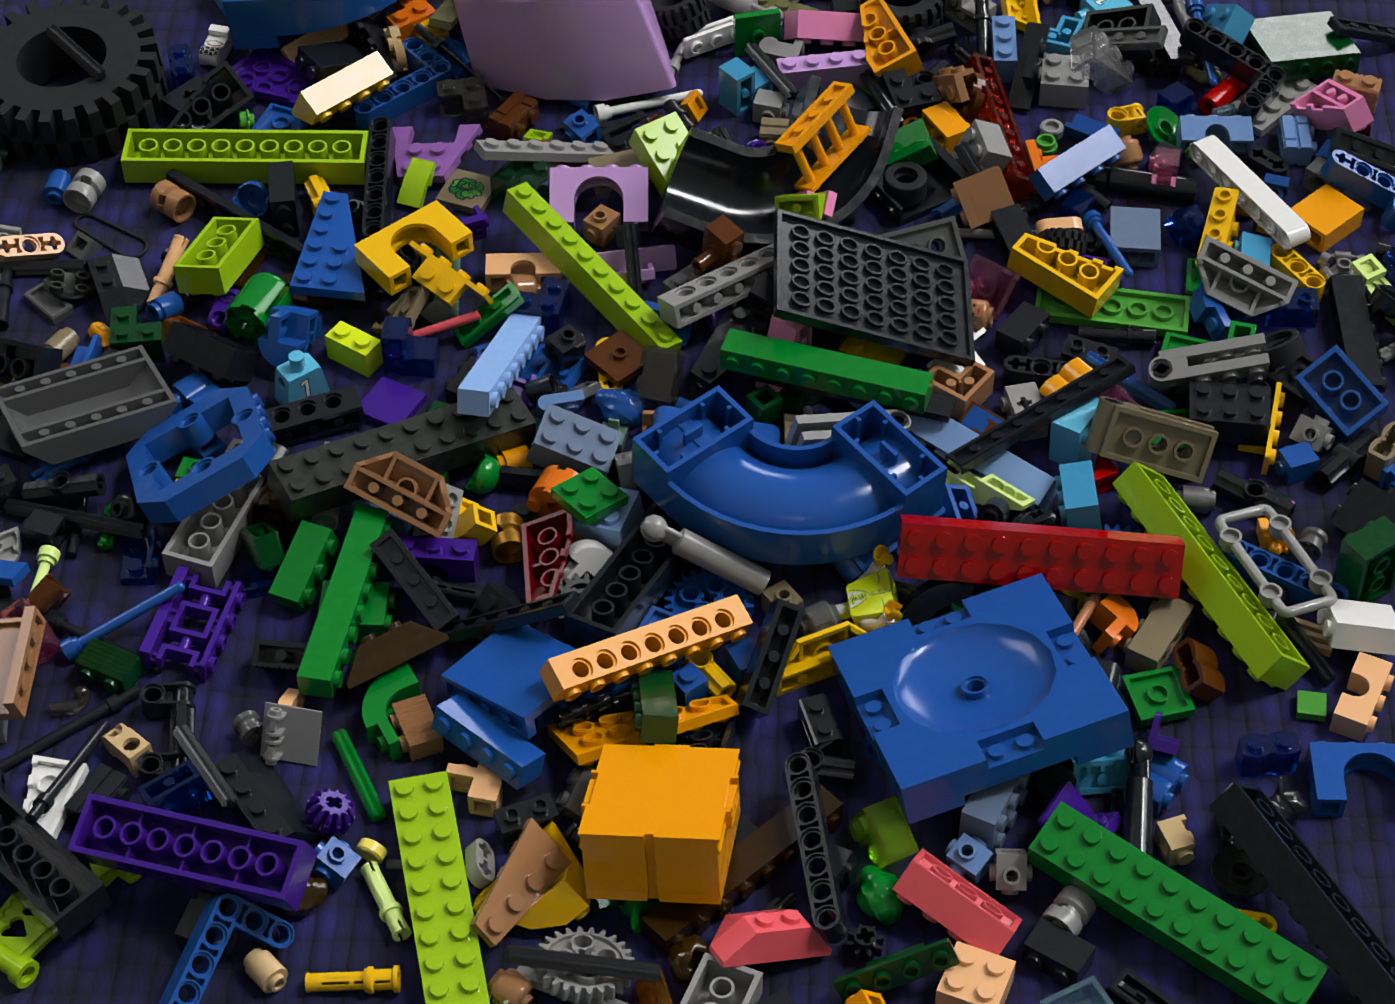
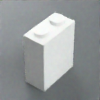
M1337 599L1333 606L1318 610L1317 623L1320 624L1323 636L1326 637L1331 648L1395 655V612L1391 605Z

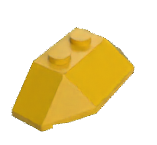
M845 621L796 639L793 643L776 696L778 697L834 676L828 646L867 633V631L849 621Z

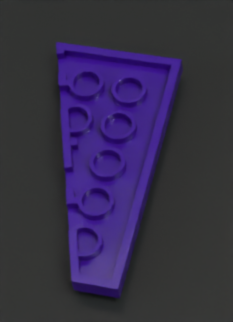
M267 48L255 49L232 67L255 98L289 106L295 105L301 91L314 85L296 68L294 62ZM356 102L352 103L348 110L342 113L337 111L333 115L351 119L355 116L354 104Z

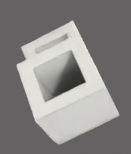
M584 539L572 543L568 552L571 559L566 560L560 585L563 586L562 581L565 577L572 581L574 573L581 577L588 571L595 576L613 552L596 540Z

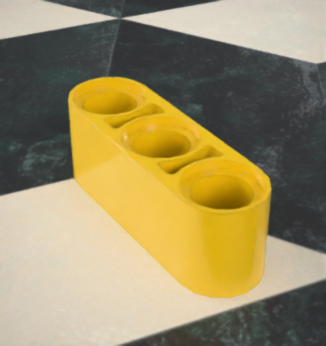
M1278 243L1272 245L1270 267L1299 281L1293 295L1301 303L1307 306H1317L1320 304L1326 283L1325 278L1293 248L1285 250Z

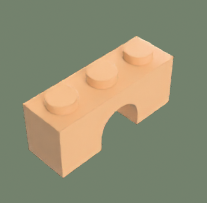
M543 253L486 254L485 280L486 287L491 291L490 293H497L502 289L504 281L508 280L512 274L533 275L537 284L541 285V292L562 291V272Z
M1359 652L1350 674L1347 690L1353 691L1360 696H1352L1342 692L1334 710L1329 731L1359 742H1363L1366 732L1372 734L1378 718L1373 715L1375 711L1381 713L1386 700V696L1382 695L1383 691H1390L1395 676L1390 675L1393 663Z

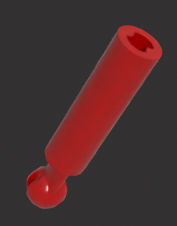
M1228 75L1201 97L1198 103L1199 109L1205 116L1218 115L1250 87L1233 76Z

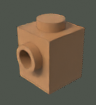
M600 204L583 219L584 239L604 248L616 237V233L613 232V226L621 224L620 213Z

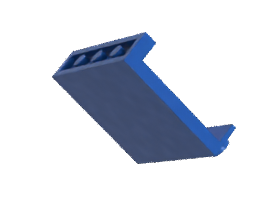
M528 624L492 633L441 674L445 696L451 698L461 693L517 734L529 740L537 733L534 719L554 703L538 672L547 659L576 649L530 627Z

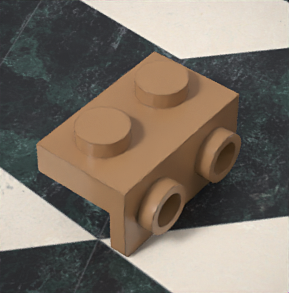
M964 65L949 66L940 69V74L932 77L942 102L962 103L970 100L963 76L974 73L973 68H964Z

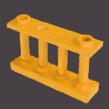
M833 81L774 143L777 151L791 153L795 157L803 175L794 185L796 190H809L811 192L818 190L821 184L872 131L869 126L856 124L846 102L855 93L852 84ZM837 110H839L847 128L841 136H839L832 120V116ZM823 125L832 142V146L826 152L817 135L818 130ZM808 141L818 160L811 168L802 151L803 146Z

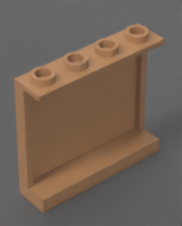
M25 606L22 617L0 619V720L23 719L26 716L46 626V620L36 606Z

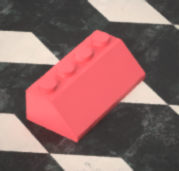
M923 848L913 858L893 887V890L897 892L896 896L903 903L909 906L914 904L922 910V915L928 921L934 924L939 922L948 929L947 933L959 942L964 940L973 947L997 955L1004 949L1023 920Z

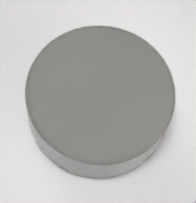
M1046 119L1040 124L1039 134H1050L1056 140H1059L1063 136L1064 125L1059 120Z

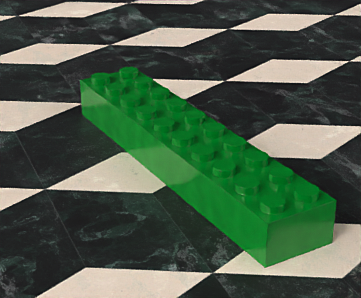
M1062 801L1028 848V863L1065 886L1071 885L1085 891L1095 902V905L1253 1004H1308L1328 971L1329 966Z

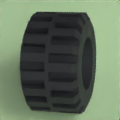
M706 0L651 1L664 39L672 40L689 36L707 25V22L711 19V13Z

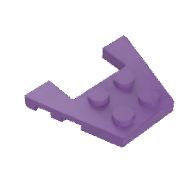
M459 125L455 142L413 144L415 132L412 126L392 127L396 138L395 162L400 184L403 182L413 157L437 163L432 183H446L461 163L460 157L464 152L471 149L474 138L480 137L482 134L481 125Z

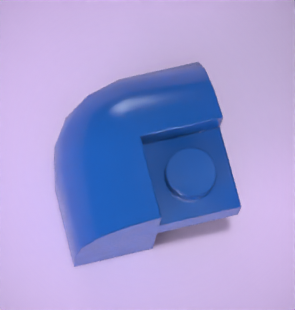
M275 306L270 308V317L266 323V331L268 333L258 338L262 356L271 365L277 367L289 361L288 355L294 350L307 353L309 344L314 345L318 310L298 306Z

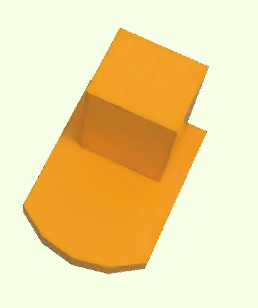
M1257 518L1256 533L1260 543L1259 548L1276 556L1281 553H1288L1289 547L1283 539L1277 540L1270 536L1268 531L1269 520L1267 518ZM1291 528L1290 531L1295 537V533Z

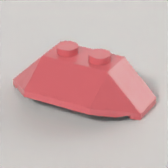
M791 909L726 914L709 947V951L722 968L828 956L832 953V949L800 912Z

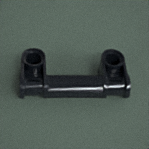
M188 681L148 683L141 688L139 693L142 712L145 718L149 720L170 719L169 752H149L140 756L137 761L140 784L144 789L150 791L188 789L194 784L193 764L174 738L172 732L176 729V725L187 724L195 735L196 706L193 704V697L196 695V686Z

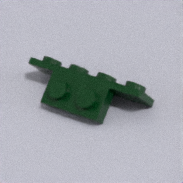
M945 938L926 946L922 942L867 962L865 968L835 978L833 983L843 1004H845L847 998L856 994L861 989L882 993L956 966L960 961L950 939Z

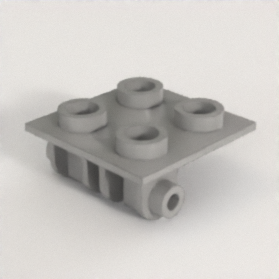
M265 702L260 756H263V759H265V764L276 765L278 760L317 766L323 711Z

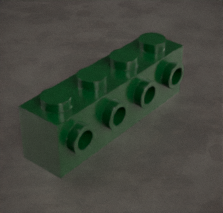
M653 669L641 676L637 673V678L631 679L633 719H635L634 731H639L640 742L647 745H676L679 716L672 670Z

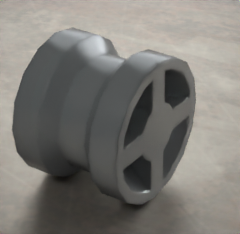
M1309 526L1302 530L1298 542L1311 560L1317 561L1320 559L1323 549L1328 543V536L1320 528Z
M247 710L235 717L232 722V728L236 734L240 735V741L244 746L252 747L262 742L263 723L260 722V716L256 711Z

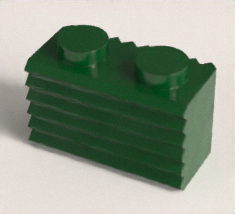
M266 521L241 528L240 532L242 533V542L245 543V552L248 554L247 558L264 572L278 569L285 558L278 531Z
M92 638L91 642H88V646H85V649L75 659L78 676L82 681L88 684L94 682L113 694L116 692L121 694L133 687L145 672L142 657L96 638Z

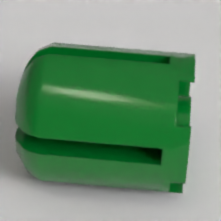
M261 272L251 276L225 310L227 319L224 323L228 330L236 338L243 336L248 340L254 341L252 345H259L258 338L268 333L266 331V323L270 317V308L293 305V294L290 293V288L285 286L286 283L280 277L269 272Z

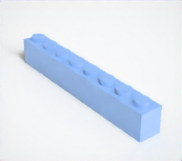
M510 314L457 388L458 414L489 417L493 410L498 408L499 401L505 397L507 389L512 387L514 379L518 378L520 370L524 369L526 361L531 359L532 352L537 350L538 343L544 339L545 328L541 326L540 316Z

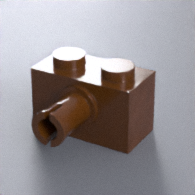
M724 214L706 225L702 253L691 260L693 269L697 273L704 272L708 267L714 271L740 259L745 232Z

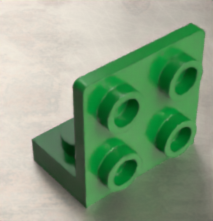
M922 118L898 129L886 164L887 168L894 163L905 161L923 166L938 159Z

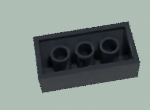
M233 753L215 763V766L238 798L235 808L230 810L242 827L303 840L309 845L323 839L321 831H312V825L305 822V810L271 765L265 764L263 756Z

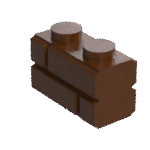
M518 91L514 92L487 118L488 133L497 139L501 138L502 141L522 137L525 130L539 119L540 113L537 100L529 96L526 97L525 94Z

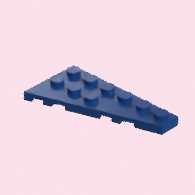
M323 191L289 285L291 294L365 301L361 269L356 263L354 244H356L348 194Z

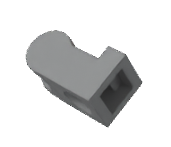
M765 37L759 43V47L775 65L778 58L805 55L804 41L795 39L793 44L780 42L774 37Z

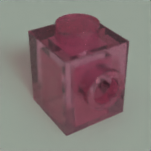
M1156 147L1155 156H1150L1148 170L1153 171L1152 184L1176 186L1181 150Z

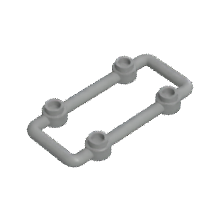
M1259 504L1219 515L1214 523L1217 531L1220 533L1219 545L1223 551L1235 554L1258 586V599L1263 607L1273 608L1278 615L1290 618L1328 608L1337 602V594L1331 586L1333 580L1331 573L1317 568L1291 533L1292 522L1287 516L1277 514L1271 506L1266 504ZM1265 515L1269 520L1268 531L1270 536L1277 540H1284L1309 574L1308 585L1310 590L1314 594L1324 595L1325 597L1292 606H1285L1281 600L1282 588L1266 580L1241 545L1242 533L1238 529L1228 527L1227 524Z

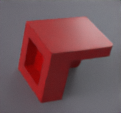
M1097 454L1096 464L1092 467L1098 496L1115 489L1112 483L1118 478L1119 471L1109 458L1101 457Z

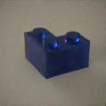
M545 276L539 293L519 291L525 302L511 313L540 316L541 326L545 328L544 334L551 335L563 327L571 302L570 279Z
M385 316L380 336L385 374L436 378L441 356L439 338L413 336L411 318Z

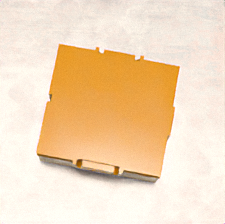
M604 744L597 769L591 771V779L584 802L581 804L582 820L577 833L580 837L579 848L582 850L586 898L647 901L648 898L659 899V902L721 905L741 813L738 775L740 749L703 748L669 744H654V746Z

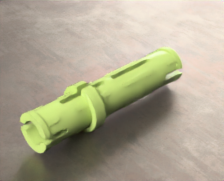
M371 861L373 870L369 862L365 863L361 867L360 873L364 877L380 910V919L387 924L394 941L400 942L398 933H400L402 940H406L412 931L403 916L402 905L396 902L378 863Z

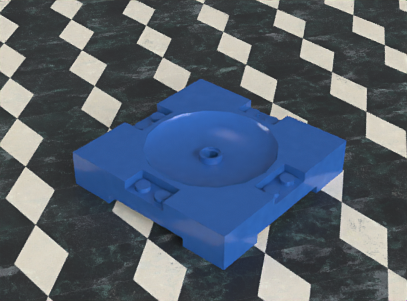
M1042 573L962 600L963 609L944 616L924 621L914 626L911 625L909 619H905L828 646L835 680L852 714L856 715L908 824L966 805L964 796L1065 760L1074 758L1077 764L1080 765L1134 746L1130 714L1127 706L1097 659L1090 657L1074 631L1072 620Z

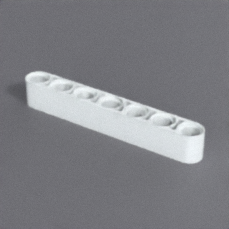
M1215 135L1207 136L1189 145V153L1193 161L1220 187L1238 189L1239 198L1237 204L1283 249L1288 250L1310 240L1311 233L1308 225Z

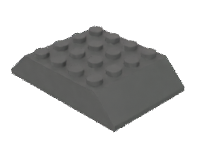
M142 345L0 386V411L22 451L52 465L140 439L147 430L166 420L178 405L176 398Z

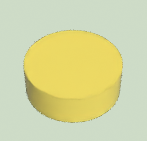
M361 838L356 847L357 854L370 863L371 861H375L378 864L382 863L387 854L384 846L369 838Z

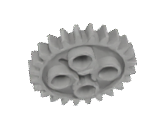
M578 926L577 932H572L571 929L566 928L564 935L555 931L554 938L546 936L545 944H538V949L635 960L634 957H631L632 950L625 949L626 942L616 943V935L608 938L605 937V930L596 934L594 933V927H591L588 932H584L581 926ZM534 967V973H537L536 981L542 982V989L551 988V996L561 993L562 1001L572 997L574 998V1004H578L580 999H585L587 1004H591V1000L596 999L602 1004L604 996L614 1000L615 992L624 994V987H630L631 979Z

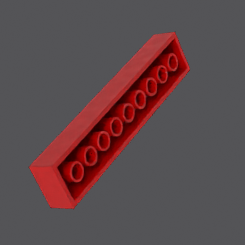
M900 514L895 570L897 577L991 585H1007L1042 573L1051 589L1179 599L1185 543L1180 536Z

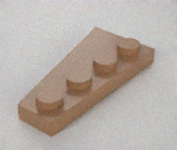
M533 818L526 820L519 839L514 842L510 850V856L505 865L500 868L496 876V882L491 891H488L470 924L490 948L496 946L572 863Z

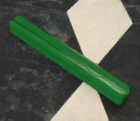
M344 729L334 731L331 735L332 741L370 820L374 823L384 820L386 817L385 809L347 731Z

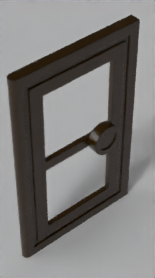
M262 247L233 284V287L242 289L248 279L256 274L267 255L277 257V255ZM294 271L292 274L288 273L282 276L281 279L286 283L285 286L289 287ZM293 294V302L329 311L338 299Z

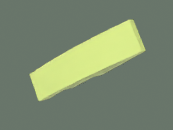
M949 470L947 471L945 484L969 486L976 504L984 505L989 499L994 497L1005 500L1010 510L1022 511L1035 504L1036 499L992 473L980 478L969 471L964 474H954Z

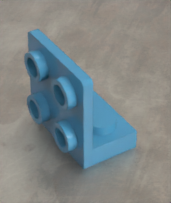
M1125 749L1080 765L1077 764L1074 758L1069 759L1071 771L1077 779V791L1081 795L1111 793L1114 788L1123 789L1127 763L1124 758Z

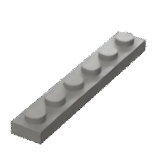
M486 138L485 140H476L474 150L483 160L587 163L588 158L613 153L608 145L601 141H595L594 143L573 141L570 143L559 140L541 142L536 139L529 141L508 139L507 141Z

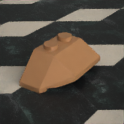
M397 451L356 462L344 485V488L437 538H441L453 515L444 476Z

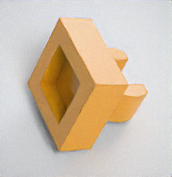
M698 89L690 91L680 104L681 108L689 113L693 123H698L708 110Z

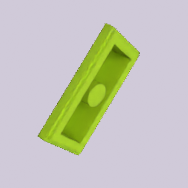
M826 193L784 194L774 197L775 211L778 208L822 220Z

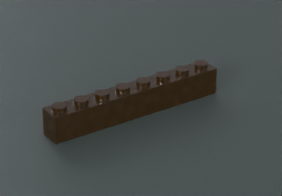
M820 784L829 831H835L843 821V803ZM789 804L733 847L721 905L661 902L641 918L642 936L667 958L670 947L678 943L682 938L705 932L710 924L719 916L723 917L728 914L737 902L750 897L755 888L764 881L769 882L772 880L777 871L782 867L795 862L800 854L792 805Z

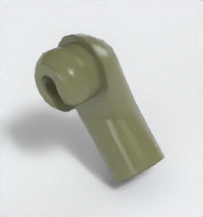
M1193 65L1187 68L1185 73L1187 76L1200 85H1209L1205 70H1199ZM1215 68L1217 80L1220 82L1222 73Z

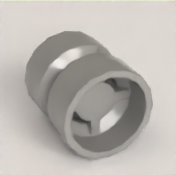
M81 168L63 192V201L68 208L76 213H88L105 190L106 181L99 172L91 168Z
M1065 886L1054 899V903L1046 909L1041 917L1078 936L1082 927L1088 923L1096 912V905L1085 891L1075 886Z

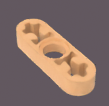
M56 233L0 237V247L3 245L9 251L5 253L4 249H0V261L12 262L56 258L63 251L65 243L63 238ZM28 242L32 244L34 252H26L22 247V243ZM51 242L53 246L57 247L54 250L52 246H47V244Z

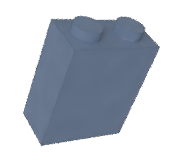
M1110 206L1108 235L1129 266L1158 268L1161 252L1160 209Z

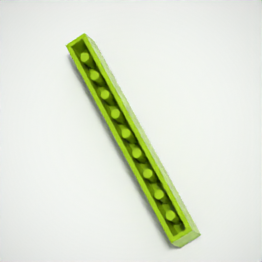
M527 182L507 189L503 206L504 214L618 331L624 330L657 356V363L652 365L657 371L676 363L683 342L680 337Z

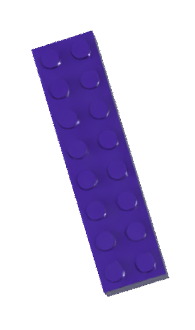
M89 793L67 848L69 852L82 862L220 894L231 893L242 899L298 911L318 854L303 840Z

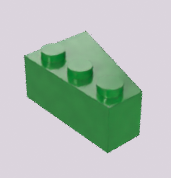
M301 521L268 592L276 604L305 613L314 602L316 595L323 585V580H326L334 569L342 548L332 529L308 521Z

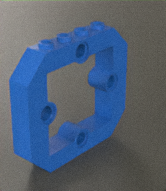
M247 386L219 389L147 430L127 453L126 458L137 503L151 523L180 522L257 478L275 455L276 450L273 442L277 441L271 431L272 426L267 419L269 417L263 408L264 403L257 392L252 394ZM231 423L243 440L242 444L215 459L213 457L201 459L191 468L189 474L175 482L171 480L161 463L189 447L196 449L206 445L212 440L215 432Z

